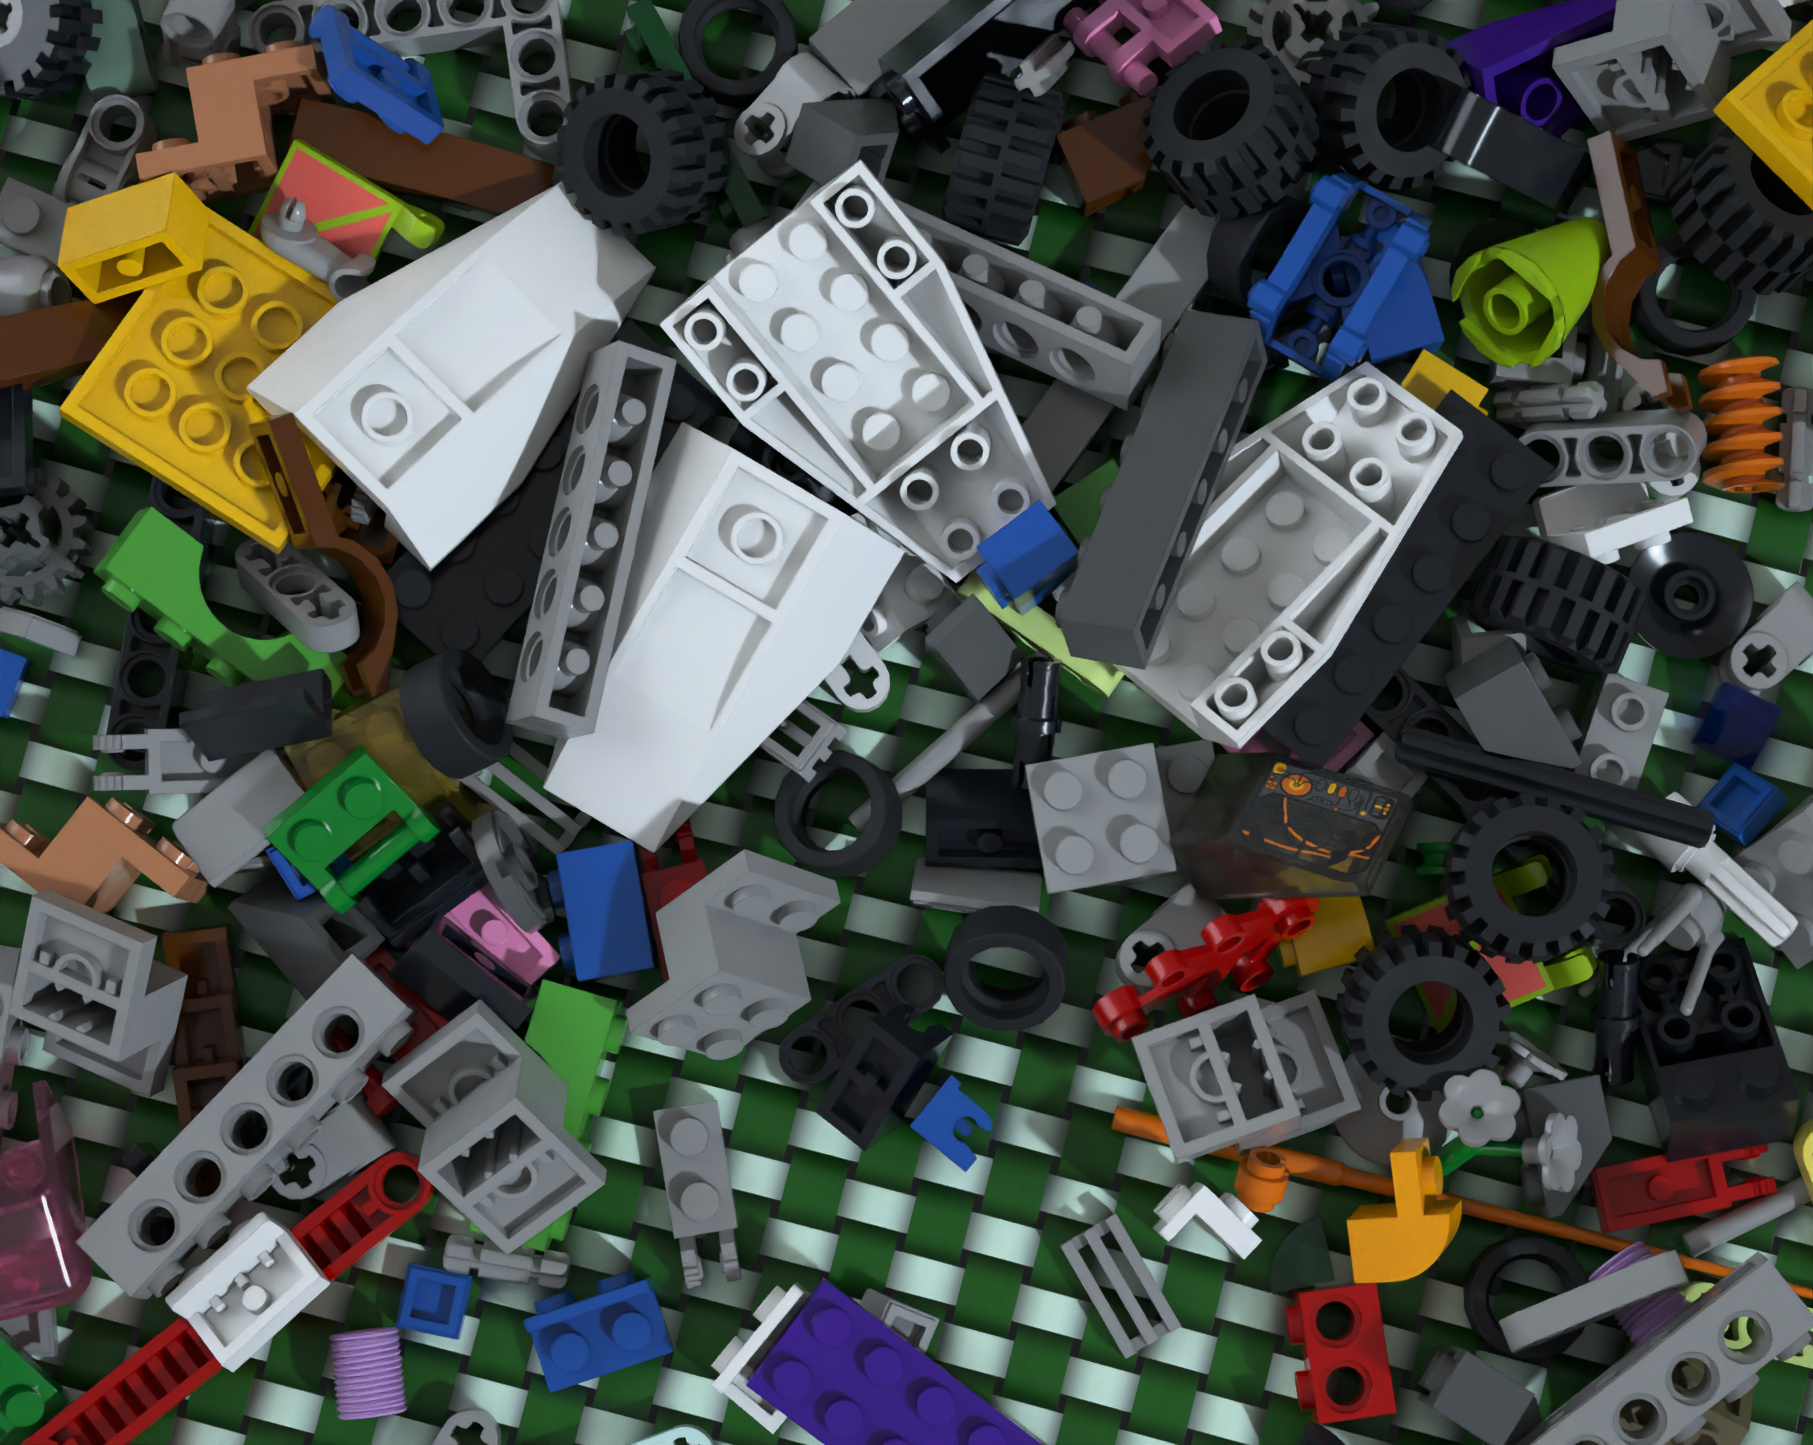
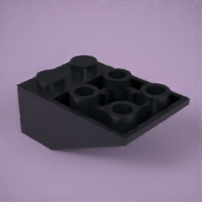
M1744 937L1723 941L1712 957L1693 1012L1688 1016L1681 1013L1680 1006L1700 949L1693 947L1688 951L1675 950L1640 957L1636 1007L1642 1011V1025L1635 1031V1045L1649 1109L1667 1163L1794 1139L1800 1098Z

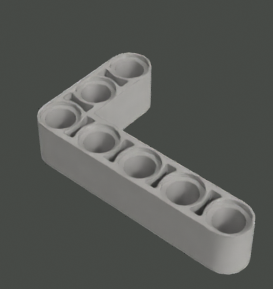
M282 0L262 5L254 12L249 22L248 34L258 54L265 53L268 38L275 29L288 26L296 29L295 41L302 42L303 46L313 44L325 68L327 66L322 45L310 37L309 27L315 14L326 5H332L346 14L348 18L358 20L359 27L357 30L400 58L505 43L516 122L526 147L534 155L542 159H557L556 153L563 152V143L557 140V133L548 137H542L531 131L534 120L539 115L547 112L562 116L564 119L563 125H567L568 120L563 115V112L568 102L574 101L562 8L559 0H546L544 6L538 12L532 14H523L515 9L517 0H476L483 3L484 10L481 16L469 23H461L453 19L456 7L467 0ZM405 9H415L421 12V19L412 30L401 32L391 28V22L398 12ZM547 52L555 57L552 68L544 74L531 75L523 70V65L531 54Z

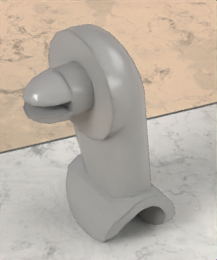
M289 197L282 204L279 212L265 214L261 219L260 235L266 247L280 257L328 283L332 296L338 302L371 285L370 282L364 280L361 276L369 275L374 271L375 259L365 253H360L352 259L319 235L317 227L313 222L306 219V207L302 200L297 202L296 197Z

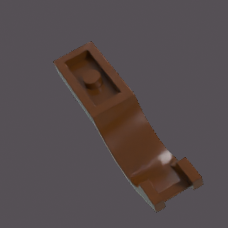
M1609 130L1587 139L1612 256L1600 271L1592 294V325L1603 349L1653 398L1663 401L1674 412L1680 414L1693 409L1686 377L1678 373H1668L1666 363L1660 359H1641L1633 349L1629 331L1632 303L1644 281L1661 267L1636 150Z
M292 412L270 416L249 424V430L294 548L296 550H316L337 560L354 578L362 598L363 627L353 651L339 664L350 696L357 697L367 693L368 697H375L387 692L398 620L396 597L391 579L377 557L354 540L338 536Z

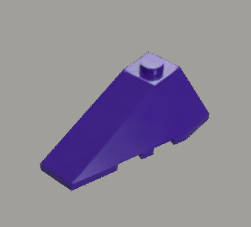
M1570 0L1494 21L1449 41L1447 48L1457 49L1464 59L1459 70L1470 72L1473 84L1467 88L1468 90L1561 138L1566 131L1586 114L1552 68L1554 48L1613 31L1617 0Z

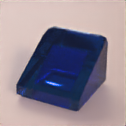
M1724 682L1716 687L1691 744L1731 763L1736 762L1744 768L1751 770L1776 726L1783 708L1735 685Z

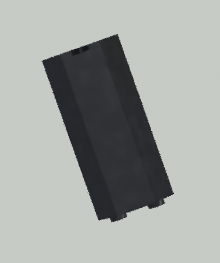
M950 0L878 59L885 84L884 87L900 111L897 114L899 129L914 146L918 147L924 142L940 154L944 153L951 147V144L941 129L970 106L977 81L986 71L1005 76L1008 75L1050 34H1058L1065 28L1063 20L1071 9L1080 7L1086 11L1098 0Z

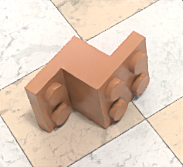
M280 41L268 45L265 48V53L240 57L239 54L233 52L217 53L205 57L202 60V65L186 68L199 142L190 143V140L186 138H170L154 143L152 151L135 154L139 179L143 183L175 172L202 203L269 191L283 163L275 115L296 112L298 100L301 97L328 104H336L334 90L327 79L328 72L313 44L303 46V43L300 41Z
M113 796L107 803L87 797L53 840L29 823L23 825L14 818L8 824L0 822V862L37 892L49 889L107 915L141 872L172 897L193 903H198L212 886L199 873V868L181 843L176 840L172 842L164 836L158 841L149 834L156 824L128 802L122 803Z

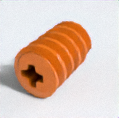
M1751 356L1727 359L1708 366L1698 373L1700 385L1714 389L1700 397L1699 407L1703 411L1716 414L1702 421L1705 425L1707 437L1717 439L1707 444L1701 453V457L1705 461L1718 464V466L1706 470L1702 474V482L1706 486L1731 493L1771 492L1785 487V483L1766 478L1767 471L1784 465V458L1765 453V446L1783 439V433L1764 428V421L1782 414L1781 407L1763 403L1762 398L1764 395L1781 389L1780 382L1762 378L1761 371L1780 364L1777 358Z

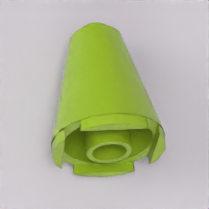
M1580 217L1481 249L1467 258L1456 270L1451 288L1452 302L1460 299L1465 315L1459 321L1464 335L1481 354L1501 366L1513 368L1520 363L1531 364L1529 367L1531 368L1541 365L1552 357L1591 303L1600 271L1612 256L1606 226L1594 218Z

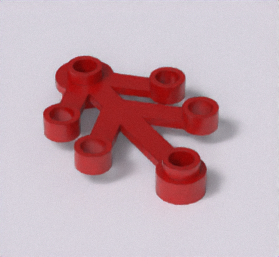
M1300 881L1282 884L1260 900L1257 905V911L1240 915L1226 914L1207 924L1200 934L1205 945L1180 951L1178 949L1167 950L1149 961L1145 967V972L1155 988L1141 995L1135 985L1119 987L1098 1000L1092 1008V1014L1106 1036H1113L1117 1043H1125L1148 1029L1150 1026V1021L1147 1018L1149 1012L1189 987L1191 988L1181 995L1175 1003L1183 1019L1220 1006L1213 992L1229 972L1241 991L1254 990L1266 983L1274 974V970L1267 960L1283 939L1295 938L1306 932L1315 923L1316 918L1314 914L1319 909L1321 901L1313 890H1306Z

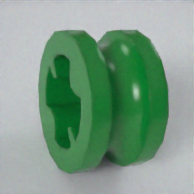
M1453 842L1417 843L1416 852L1422 854L1423 864L1416 868V876L1445 877L1446 868L1441 867L1444 854L1451 848Z

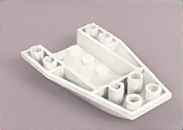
M861 159L813 193L719 270L659 324L743 426L955 583L982 563L976 548L979 544L1038 500L1043 503L1048 511L1057 504L944 260Z
M562 182L340 301L247 386V391L272 416L292 412L298 429H301L386 513L384 527L429 571L439 564L522 485L580 392L589 353L610 344L655 272L656 267L623 235L613 234L612 228L602 230L592 224L593 213L582 215L574 206L577 200L576 194L574 192L567 193Z
M1366 361L1235 444L1146 669L1112 665L1203 739L1240 749L1332 656L1464 438L1462 431ZM1078 568L1052 592L1056 601H1058L1064 589H1070Z
M682 422L651 475L594 733L565 740L557 738L543 788L655 853L841 663L905 551L850 516L737 450Z

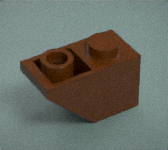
M1133 91L1119 100L1120 108L1099 117L1096 110L1074 116L1062 124L1061 127L1064 132L1056 135L1054 152L1084 218L1142 193L1153 162L1146 153L1148 150L1142 143L1141 132L1147 128L1142 122L1144 109L1153 105L1152 100L1149 98L1151 93L1142 96Z

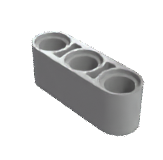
M1672 409L1604 412L1596 414L1592 419L1575 420L1569 416L1567 421L1531 423L1518 440L1532 451V441L1537 439L1548 440L1558 449L1560 455L1559 462L1550 463L1554 468L1539 486L1553 487L1658 482L1680 479L1691 472L1706 447L1707 432L1705 425L1699 417L1690 411L1677 414ZM1666 432L1676 433L1686 441L1689 449L1688 454L1680 457L1667 454L1660 447L1658 436ZM1610 436L1616 439L1623 448L1624 457L1617 460L1603 457L1596 449L1595 438Z

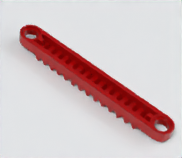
M403 1151L392 1152L381 1157L290 1229L330 1282L337 1279L349 1267L381 1244L388 1236L420 1212L432 1199L435 1186L418 1171L420 1155ZM403 1164L411 1167L417 1173L420 1186L413 1199L400 1203L392 1200L387 1195L384 1189V1179L386 1173L392 1167ZM181 1316L20 1445H128L146 1429L158 1422L166 1413L178 1406L186 1397L198 1390L205 1382L218 1374L224 1367L219 1363L189 1321Z

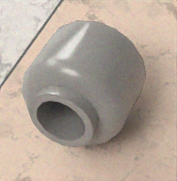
M46 256L0 257V317L72 303V290L67 276L61 270H58L57 266Z

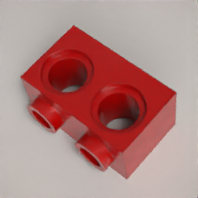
M1353 1281L1293 1290L1295 1306L1285 1307L1284 1311L1290 1345L1301 1344L1305 1370L1294 1373L1300 1410L1311 1409L1312 1418L1318 1424L1397 1413L1377 1284H1355ZM1329 1302H1341L1349 1313L1347 1329L1337 1337L1327 1338L1322 1336L1316 1326L1318 1311ZM1351 1367L1357 1372L1359 1377V1389L1356 1395L1345 1402L1332 1401L1326 1390V1382L1329 1375L1337 1368Z

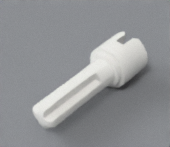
M1676 791L1666 797V799L1692 806ZM1715 825L1713 826L1709 842L1705 848L1700 849L1635 831L1634 835L1639 842L1670 872L1677 870L1683 872L1687 869L1769 946H1779L1795 931L1799 923L1797 918L1714 842L1716 838L1714 833Z

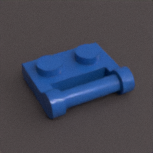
M332 5L322 7L315 14L310 23L309 35L313 40L322 45L328 71L327 79L332 89L349 103H356L358 101L376 112L381 120L393 131L399 134L407 132L426 145L430 144L444 130V125L429 69L413 58L403 60L350 25L347 15Z

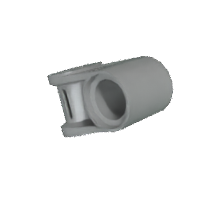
M235 0L168 1L160 23L164 41V65L175 68L180 63L198 66L202 65V60L212 54L223 52L239 54L241 29L237 25Z
M809 52L799 53L791 57L781 67L775 79L751 106L741 113L734 127L735 143L745 155L756 159L762 171L772 178L786 179L792 177L799 170L786 163V157L779 150L782 147L789 150L793 136V126L799 116L802 103L856 99V94L848 84ZM758 123L765 130L762 136L753 128L754 124Z
M115 94L99 100L90 111L89 118L77 144L60 171L55 188L56 198L65 203H69L72 199L83 203L137 185L139 174L135 154L152 151V145L157 142L158 138L157 125L151 115L128 96ZM122 116H135L137 125L133 135L123 142L111 141L110 132L114 122ZM94 182L100 186L105 187L106 189L102 190L88 183Z
M1798 581L1793 583L1755 619L1756 623L1737 639L1719 659L1717 668L1719 681L1723 688L1734 697L1750 699L1760 696L1779 683L1797 665L1800 666L1813 655V597ZM1755 655L1760 659L1762 665L1758 668L1757 673L1750 677L1745 673L1743 667L1747 664L1748 659Z
M1196 877L1152 913L1154 916L1129 935L1118 949L1115 967L1116 973L1123 984L1135 985L1139 992H1148L1155 988L1145 970L1139 974L1133 971L1131 964L1137 956L1132 948L1137 946L1143 952L1154 948L1161 954L1171 949H1178L1180 951L1205 945L1200 935L1203 928L1214 919L1227 914Z
M363 1092L357 1094L348 1103L338 1105L322 1116L319 1121L323 1124V1128L318 1136L302 1151L294 1153L290 1150L275 1165L273 1169L278 1174L272 1183V1187L280 1195L289 1199H305L318 1196L345 1178H350L370 1167L378 1159L391 1153L398 1147L382 1119H378L365 1105L368 1097ZM294 1155L299 1159L312 1158L316 1166L308 1173L312 1181L310 1185L305 1180L291 1181L289 1173L296 1167L292 1158Z

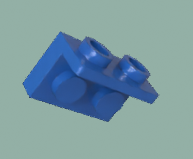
M629 1270L596 1281L599 1292L597 1295L574 1302L572 1292L569 1290L534 1302L537 1315L528 1317L523 1320L526 1332H531L550 1393L674 1351L651 1276L636 1281L633 1270Z

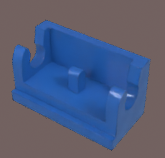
M951 1075L910 1124V1127L963 1171L967 1172L977 1157L965 1142L955 1138L953 1128L963 1136L971 1134V1125L962 1117H971L978 1127L986 1131H991L993 1127L988 1114L958 1089L962 1083Z

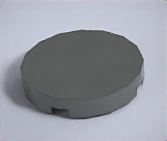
M499 809L476 817L471 824L477 855L493 890L510 917L523 931L530 934L552 923L555 919L556 911L553 906L548 879L542 873L536 874L530 861L535 858L532 853L534 850L518 824L508 813Z

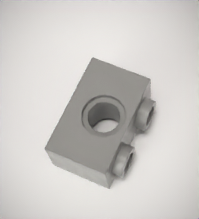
M1613 673L1604 674L1595 679L1579 725V730L1583 736L1573 742L1583 763L1573 769L1564 768V770L1637 790L1670 693Z

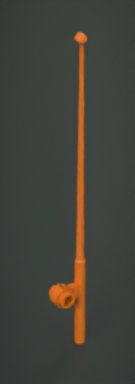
M1120 1105L1116 1106L1111 1130L1169 1144L1159 1115ZM1235 1144L1208 1153L1209 1155L1240 1162L1233 1184L1237 1192L1236 1198L1249 1210L1255 1212H1270L1274 1209L1275 1204L1282 1202L1289 1181V1175L1335 1187L1344 1185L1395 1198L1393 1178L1351 1168L1341 1161L1278 1145L1254 1148L1249 1154L1241 1157L1238 1155ZM1443 1191L1441 1195H1435L1436 1200L1462 1199L1463 1215L1615 1252H1621L1636 1243ZM1645 1245V1247H1649L1650 1253L1654 1254V1256L1668 1252L1667 1250ZM1678 1254L1681 1264L1685 1269L1722 1278L1735 1270L1732 1267ZM1787 1282L1798 1296L1813 1299L1812 1288Z

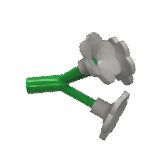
M1510 1031L1507 1046L1513 1057L1500 1073L1504 1078L1502 1083L1498 1075L1488 1069L1476 1070L1470 1077L1454 1075L1445 1083L1443 1089L1445 1101L1442 1103L1438 1113L1439 1120L1447 1129L1458 1131V1136L1430 1156L1439 1157L1443 1178L1475 1155L1522 1157L1526 1164L1542 1165V1181L1547 1190L1569 1192L1574 1186L1575 1171L1580 1167L1582 1160V1147L1577 1140L1578 1125L1573 1116L1551 1113L1546 1119L1544 1134L1541 1138H1526L1523 1143L1502 1142L1511 1138L1516 1129L1514 1115L1519 1110L1521 1101L1520 1096L1514 1090L1515 1087L1522 1089L1534 1071L1550 1074L1560 1080H1564L1568 1075L1554 1058L1536 1048L1534 1044L1520 1034Z

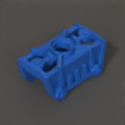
M1348 172L1332 174L1331 177L1323 175L1321 179L1315 181L1309 192L1311 196L1309 203L1312 204L1310 210L1268 280L1262 278L1259 283L1255 282L1247 295L1249 299L1247 306L1251 308L1250 319L1259 321L1264 345L1330 383L1339 379L1346 364L1353 366L1356 361L1360 362L1368 349L1366 345L1368 338L1363 335L1372 323L1393 285L1398 280L1404 267L1407 266L1409 261L1415 263L1418 258L1422 259L1431 243L1429 242L1431 234L1426 231L1433 222L1372 186L1363 183L1362 180ZM1359 191L1369 197L1365 210V218L1368 224L1361 236L1351 234L1342 249L1339 223ZM1403 217L1407 220L1402 223L1384 257L1372 262L1379 251L1373 245L1379 232H1386L1392 229ZM1341 263L1354 266L1359 271L1361 279L1360 285L1354 294L1345 298L1331 296L1324 288L1326 272L1332 266ZM1312 299L1305 311L1312 318L1305 329H1298L1292 332L1282 343L1271 338L1289 306ZM1342 312L1343 325L1330 343L1323 365L1320 367L1315 363L1319 351V342L1316 337L1324 324L1333 327Z

